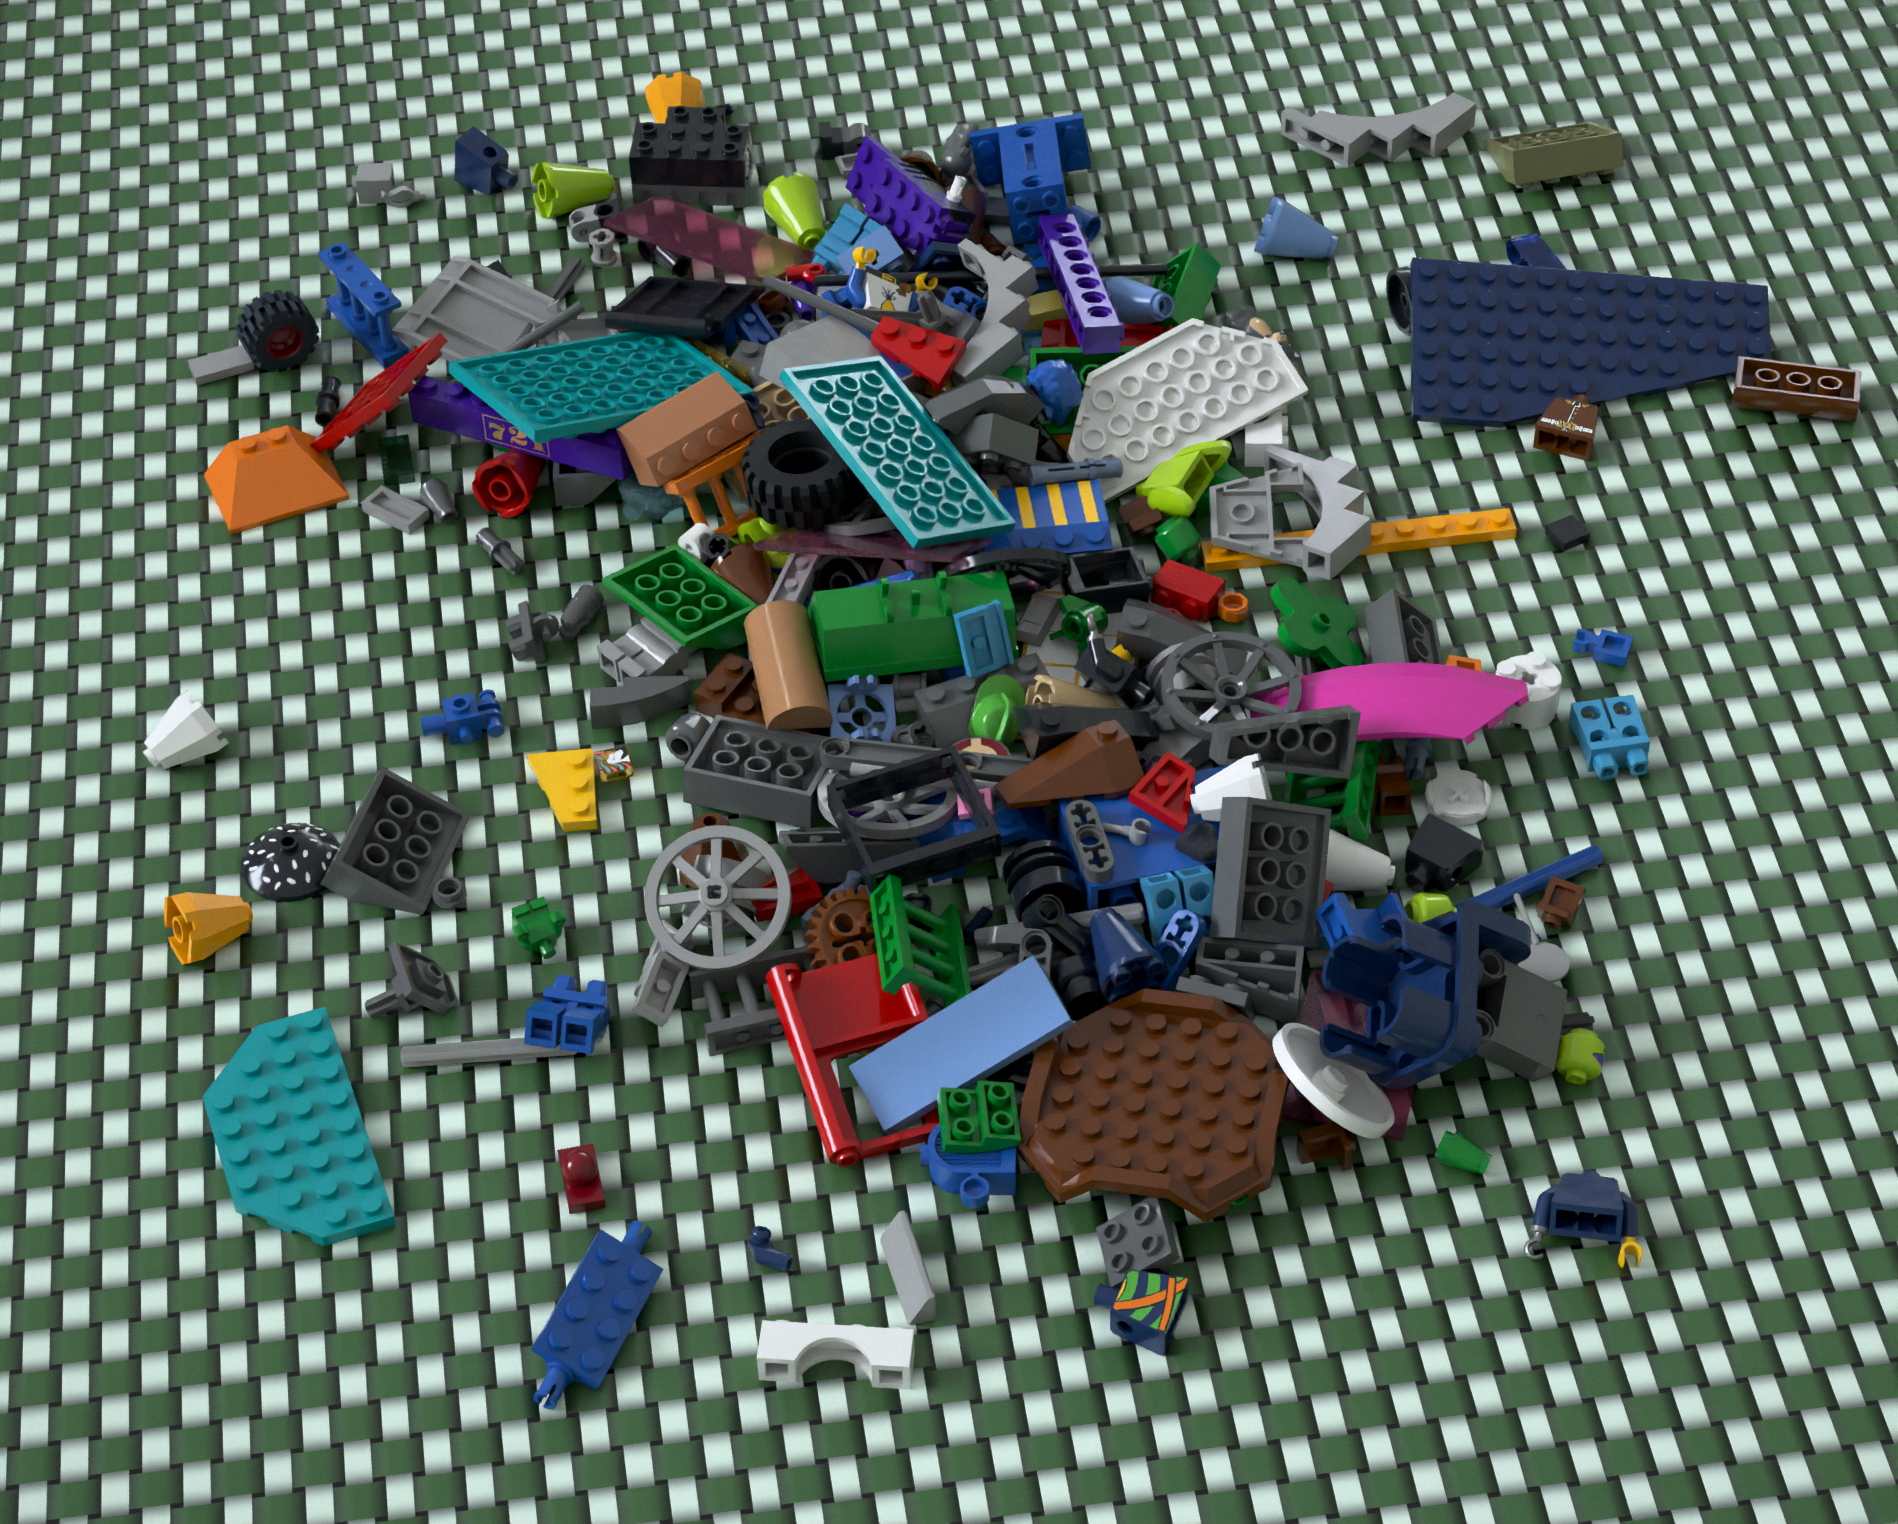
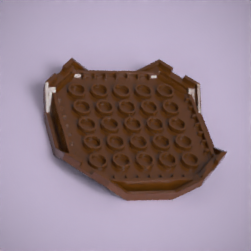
M1144 988L1074 1022V1026L1037 1047L1022 1099L1019 1122L1021 1141L1017 1145V1153L1032 1171L1036 1170L1044 1179L1045 1187L1059 1203L1093 1189L1167 1198L1202 1221L1208 1222L1228 1211L1231 1202L1242 1196L1250 1199L1271 1187L1276 1141L1289 1084L1292 1081L1280 1066L1271 1040L1252 1020L1218 998Z

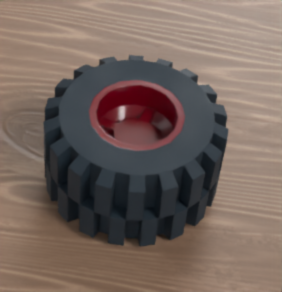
M275 290L273 294H270L268 291L263 293V296L260 298L257 296L253 298V303L250 305H245L243 308L244 313L239 314L237 319L239 321V324L236 325L237 336L253 363L257 364L259 368L263 370L267 368L269 372H275L276 369H279L280 372L286 371L288 367H297V363L300 361L305 362L308 359L307 355L313 353L316 349L314 344L319 341V336L317 335L319 327L299 296H294L289 291L283 293L282 290Z

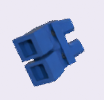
M558 975L552 988L545 987L541 1002L534 1003L526 1011L524 1044L555 1049L559 1045V1038L561 1036V1050L592 1054L595 1049V1041L605 1036L611 1015L608 1004L609 990L607 983L598 980L589 981L586 993L576 991V979L571 976Z

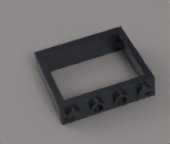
M955 745L827 785L828 808L870 894L889 873L900 878L903 887L1001 855V832ZM950 778L976 830L872 863L847 810Z

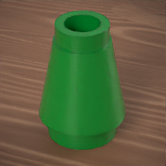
M1446 1130L1434 1157L1442 1160L1441 1164L1483 1175L1492 1155L1486 1153V1151L1458 1131L1454 1134Z

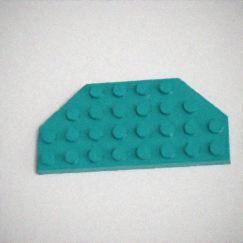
M326 1007L257 1025L202 1096L235 1211L247 1217L252 1214L267 1221L268 1225L291 1234L297 1231L310 1236L312 1242L322 1246L395 1226V1217Z

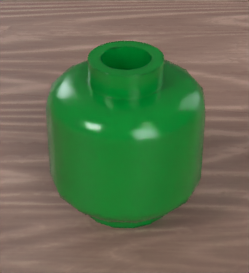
M1174 515L1155 529L1158 534L1155 536L1154 541L1167 559L1173 561L1181 559L1185 563L1199 553L1196 546L1200 544L1202 537L1187 517L1178 518Z

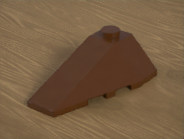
M1114 719L1080 731L995 784L994 791L1008 809L1050 805L1053 799L1072 798V801L1084 800V796L1104 794V799H1110L1129 794L1144 777V773L1131 737Z

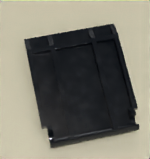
M649 276L618 305L611 306V311L605 312V325L608 329L710 338L715 332H722L766 291L765 286Z

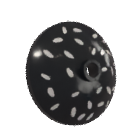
M287 823L275 826L257 836L245 849L241 860L243 879L251 891L271 901L294 902L311 898L327 889V887L320 883L340 843L331 832L317 825Z

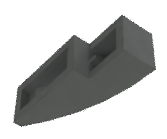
M689 675L624 677L623 687H591L590 714L592 729L613 728L640 723L663 716L690 704L691 688Z

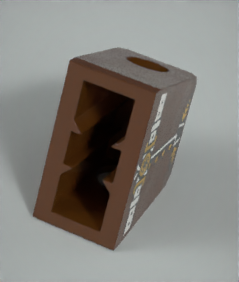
M1582 394L1574 396L1573 400L1563 397L1555 398L1536 423L1533 448L1590 462L1599 408L1596 405H1591L1590 399Z

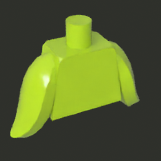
M1225 440L1209 441L1191 445L1180 450L1171 460L1156 465L1146 482L1137 484V498L1147 496L1149 507L1152 510L1158 508L1161 516L1169 519L1174 515L1178 518L1189 517L1214 477V472L1228 459L1232 449L1231 443Z

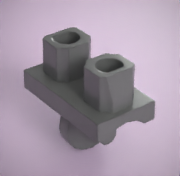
M526 600L518 604V615L506 619L508 632L514 639L509 641V646L517 661L533 656L536 662L540 663L546 660L544 640L548 641L558 633L559 622L555 616L546 612L540 613L537 617L532 615L529 603Z

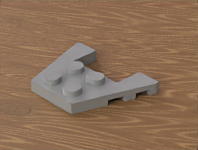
M1302 462L1293 463L1289 469L1277 471L1276 468L1265 471L1264 476L1250 480L1248 477H1243L1209 487L1211 545L1303 567V544L1307 537H1274L1271 493L1303 492Z

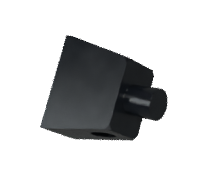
M1429 813L1406 850L1405 871L1408 874L1406 876L1407 885L1414 891H1422L1427 884L1442 892L1450 890L1481 866L1484 841Z

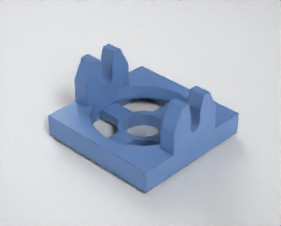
M854 675L847 679L846 684L827 685L826 693L833 719L832 726L829 727L830 737L892 743V732L896 728L893 684H877V679L873 675H868L865 681L860 682L859 675ZM865 695L878 700L885 712H873L867 707ZM854 696L855 707L849 713H838L841 703L848 697ZM856 711L866 712L870 716V723L866 726L855 724L852 719L853 713ZM886 723L882 732L877 728H873L868 734V730L873 724ZM840 724H849L856 731L850 735L844 731Z

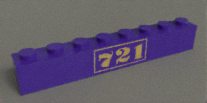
M424 375L415 384L414 388L408 392L412 422L623 481L634 470L616 428L606 429L604 433L588 432L579 434L576 438L560 437L551 439L547 443H536L467 387Z

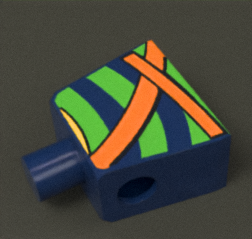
M1130 1270L1126 1272L1120 1288L1100 1283L1095 1293L1094 1305L1111 1310L1110 1330L1113 1334L1158 1355L1165 1356L1188 1301V1278Z

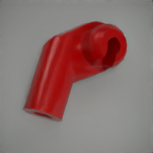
M820 263L785 267L787 282L805 280L814 283V275H827L824 266Z

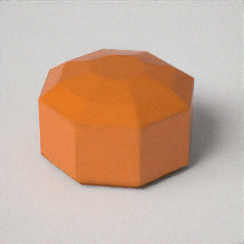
M1228 592L1219 597L1218 616L1225 622L1238 623L1244 620L1248 615L1249 600L1241 593Z

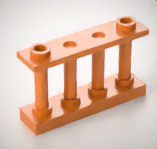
M765 428L717 452L663 484L666 494H676L684 498L694 524L703 523L709 527L695 494L697 491L696 486L703 482L709 483L726 523L713 530L714 534L725 533L732 537L738 533L737 529L740 525L759 518L750 505L751 510L736 517L720 478L722 477V472L727 469L734 470L747 499L742 470L743 454L750 441L756 435L760 436L761 431Z

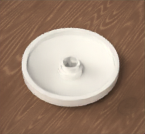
M1299 1023L1284 1025L1273 1038V1050L1280 1066L1296 1088L1318 1110L1345 1129L1365 1138H1381L1392 1127L1395 1118L1392 1106L1379 1084L1372 1082L1365 1071L1326 1057L1320 1049L1319 1031Z

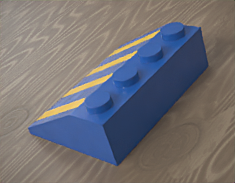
M1099 480L990 490L1015 520L1016 525L1010 533L981 537L982 553L1002 548H1047L1061 551L1067 555L1113 549L1109 520ZM1032 568V569H1034V570H1036V571H1038V572H1040V573H1041V572H1050V571H1052V570H1044V569Z

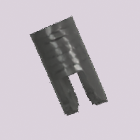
M592 585L581 586L565 607L564 613L560 618L562 626L559 629V636L563 641L575 639L605 602L604 596L596 587Z

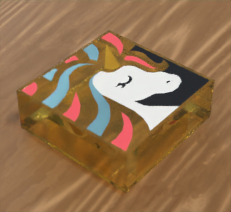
M626 745L594 752L601 783L634 776Z

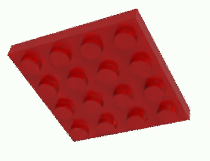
M441 332L437 333L366 382L310 446L318 453L327 448L333 451L345 440L344 436L347 435L349 438L355 436L364 427L363 423L369 426L382 415L381 411L385 410L387 413L392 411L401 402L398 397H403L414 388L415 384L412 381L419 380L429 371L426 365H432L443 355L440 350L448 342Z

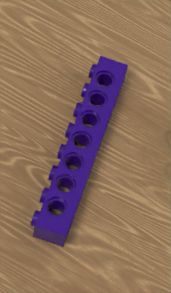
M1074 214L1039 215L1038 244L1083 355L1118 353L1120 341L1124 340L1125 337L1124 324L1119 322L1118 310L1112 306L1111 293L1106 292L1105 279L1100 278V267L1095 265L1094 253L1089 251L1088 239L1083 237L1082 225L1077 223Z

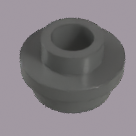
M445 877L435 884L432 897L437 906L451 909L464 903L467 898V891L459 879Z

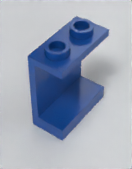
M1333 893L1315 912L1331 948L1340 939L1349 935H1357L1381 944L1397 937L1381 930V919L1390 914H1398L1408 918L1397 893H1391L1377 909H1352L1345 893Z

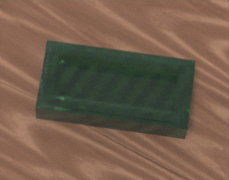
M408 434L379 438L378 443L385 486L415 482Z

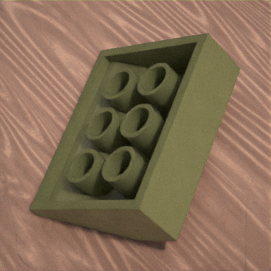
M1593 122L1484 140L1485 147L1504 179L1516 185V188L1532 187L1533 182L1542 180L1546 184L1560 182V177L1570 176L1571 179H1581L1587 177V173L1597 171V174H1610L1614 172V168L1624 167L1621 132Z

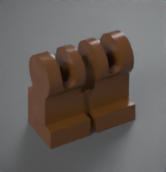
M1400 755L1390 756L1389 765L1384 764L1381 757L1378 759L1371 817H1375L1376 802L1380 816L1410 814L1412 789L1409 781L1406 780ZM1347 782L1339 783V788L1342 791L1347 786Z

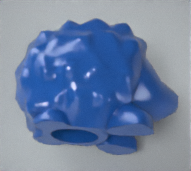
M1065 360L1041 362L1035 369L1030 370L1029 375L1026 376L1028 386L1035 391L1045 404V407L1039 412V414H1043L1045 421L1052 419L1057 425H1062L1066 422L1067 416L1072 409L1081 404V399L1084 396L1081 391V383L1072 364H1068Z

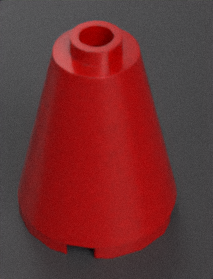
M510 450L482 463L474 473L475 480L472 482V489L476 499L484 509L489 512L494 510L500 513V517L517 516L528 506L545 467L546 459Z

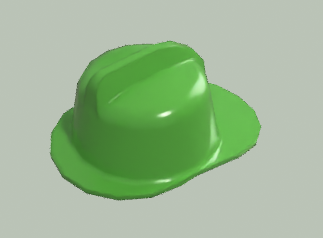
M997 674L989 677L981 684L970 718V737H989L1000 741L1007 748L1014 743L1020 730L1012 714V707L1025 705L1026 698L1022 686L1016 679L1009 675Z

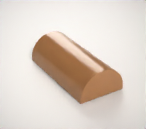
M791 600L771 601L756 607L747 615L744 627L767 730L831 727L833 719L807 609L802 604Z

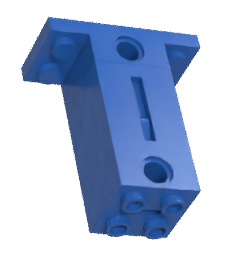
M1083 113L969 132L979 182L983 187L1004 183L1014 244L1038 240L1039 215L1069 214L1063 173L1091 168Z

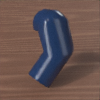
M756 1226L753 1228L751 1237L748 1238V1247L755 1262L762 1266L788 1273L793 1262V1255L774 1250L770 1240L771 1231L767 1227Z

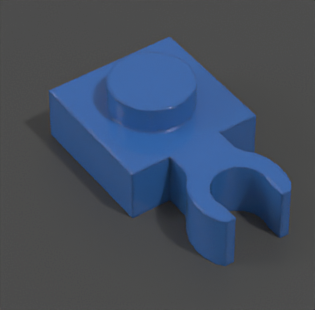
M1578 629L1576 639L1573 641L1572 650L1578 653L1591 652L1594 653L1593 660L1625 667L1634 636L1603 629L1600 635H1595L1586 629Z

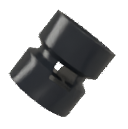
M1074 955L1065 958L1055 966L1051 974L1052 981L1072 1021H1078L1109 1005V1001L1101 992L1097 968L1090 957Z

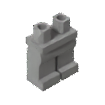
M646 617L641 619V624L631 627L626 635L613 643L607 639L597 645L600 668L617 682H621L622 686L624 685V677L674 676L679 670L683 671L688 667L687 656L698 649L684 647Z

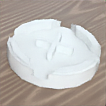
M1454 769L1437 774V778L1427 783L1424 802L1430 814L1452 825L1464 826L1474 824L1485 818L1490 812L1493 793L1489 784L1485 780L1482 782L1478 779L1477 774Z

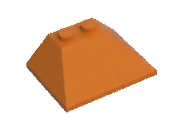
M286 425L228 442L204 473V478L231 535L349 500V494L326 449L318 453L310 446L316 437Z

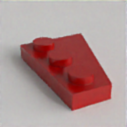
M883 316L870 337L873 347L895 362H902L911 368L914 375L919 378L924 377L930 381L932 387L939 392L967 349L965 340Z

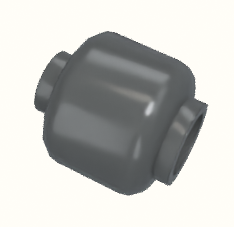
M696 713L682 715L667 730L665 738L669 751L676 758L688 762L711 724L703 716Z

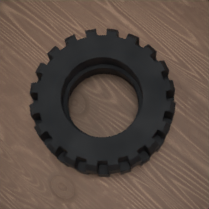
M802 417L793 418V421L785 422V420L776 422V425L772 428L766 427L761 431L760 436L756 435L750 441L743 454L742 470L749 505L755 514L763 518L764 521L771 525L778 524L783 529L789 530L790 527H795L797 530H806L807 527H815L817 529L824 527L826 523L839 521L842 515L847 516L852 512L854 506H857L862 499V494L865 491L864 485L811 418L802 419Z

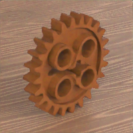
M848 887L843 892V895L839 890H835L830 898L824 897L819 903L820 906L817 905L811 912L813 917L805 925L810 930L804 935L805 940L812 942L805 949V953L815 954L816 956L810 963L811 966L820 965L821 967L845 962L843 956L853 960L877 952L874 928L867 922V919L873 920L870 898L866 894L865 887H861L856 895L851 887ZM835 923L841 925L844 928L845 933L839 931L836 928ZM832 945H836V946L842 945V947H837V948H835V947H833Z

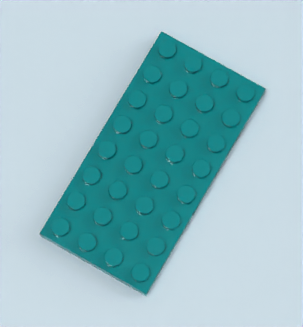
M882 356L783 368L779 379L913 549L1013 531L1016 525L1015 520Z

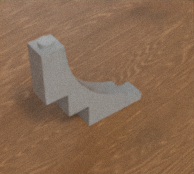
M1452 93L1445 99L1419 110L1377 117L1348 116L1321 110L1312 117H1309L1291 107H1287L1281 114V135L1346 167H1349L1367 152L1392 162L1410 147L1436 157L1475 126L1477 103Z

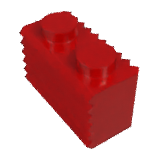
M1167 559L1164 566L1152 578L1153 595H1151V602L1164 608L1176 609L1191 619L1202 620L1206 623L1218 609L1219 597L1225 594L1226 580Z

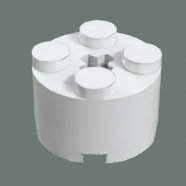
M1535 651L1499 662L1495 675L1526 681L1529 701L1521 707L1514 704L1506 709L1507 717L1501 721L1508 725L1511 722L1521 724V729L1528 730L1541 728L1551 723L1558 710L1562 677L1557 667L1546 660L1544 654Z

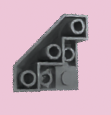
M988 374L944 391L929 400L924 406L942 431L947 429L958 435L974 416L995 413L1029 425L1045 407V404L1035 391L1022 381Z

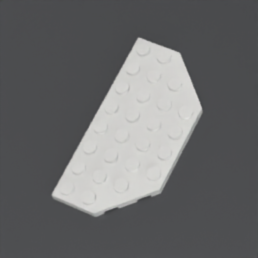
M1191 318L1088 373L1083 391L1084 396L1081 399L1066 457L1070 463L1084 462L1085 458H1093L1094 460L1121 459L1123 467L1121 478L1096 479L1099 480L1104 503L1106 504L1135 488L1138 483L1146 482L1156 465L1171 460L1180 450L1198 443L1223 440L1303 397L1308 393L1309 389L1277 340L1267 337L1261 339L1249 336L1244 331L1225 326L1218 328L1204 324L1202 320Z

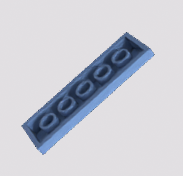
M1031 956L848 1067L866 1096L883 1130L887 1135H890L937 1108V1094L940 1087L969 1089L977 1084L978 1080H984L1074 1026V1023L1044 968L1034 956Z

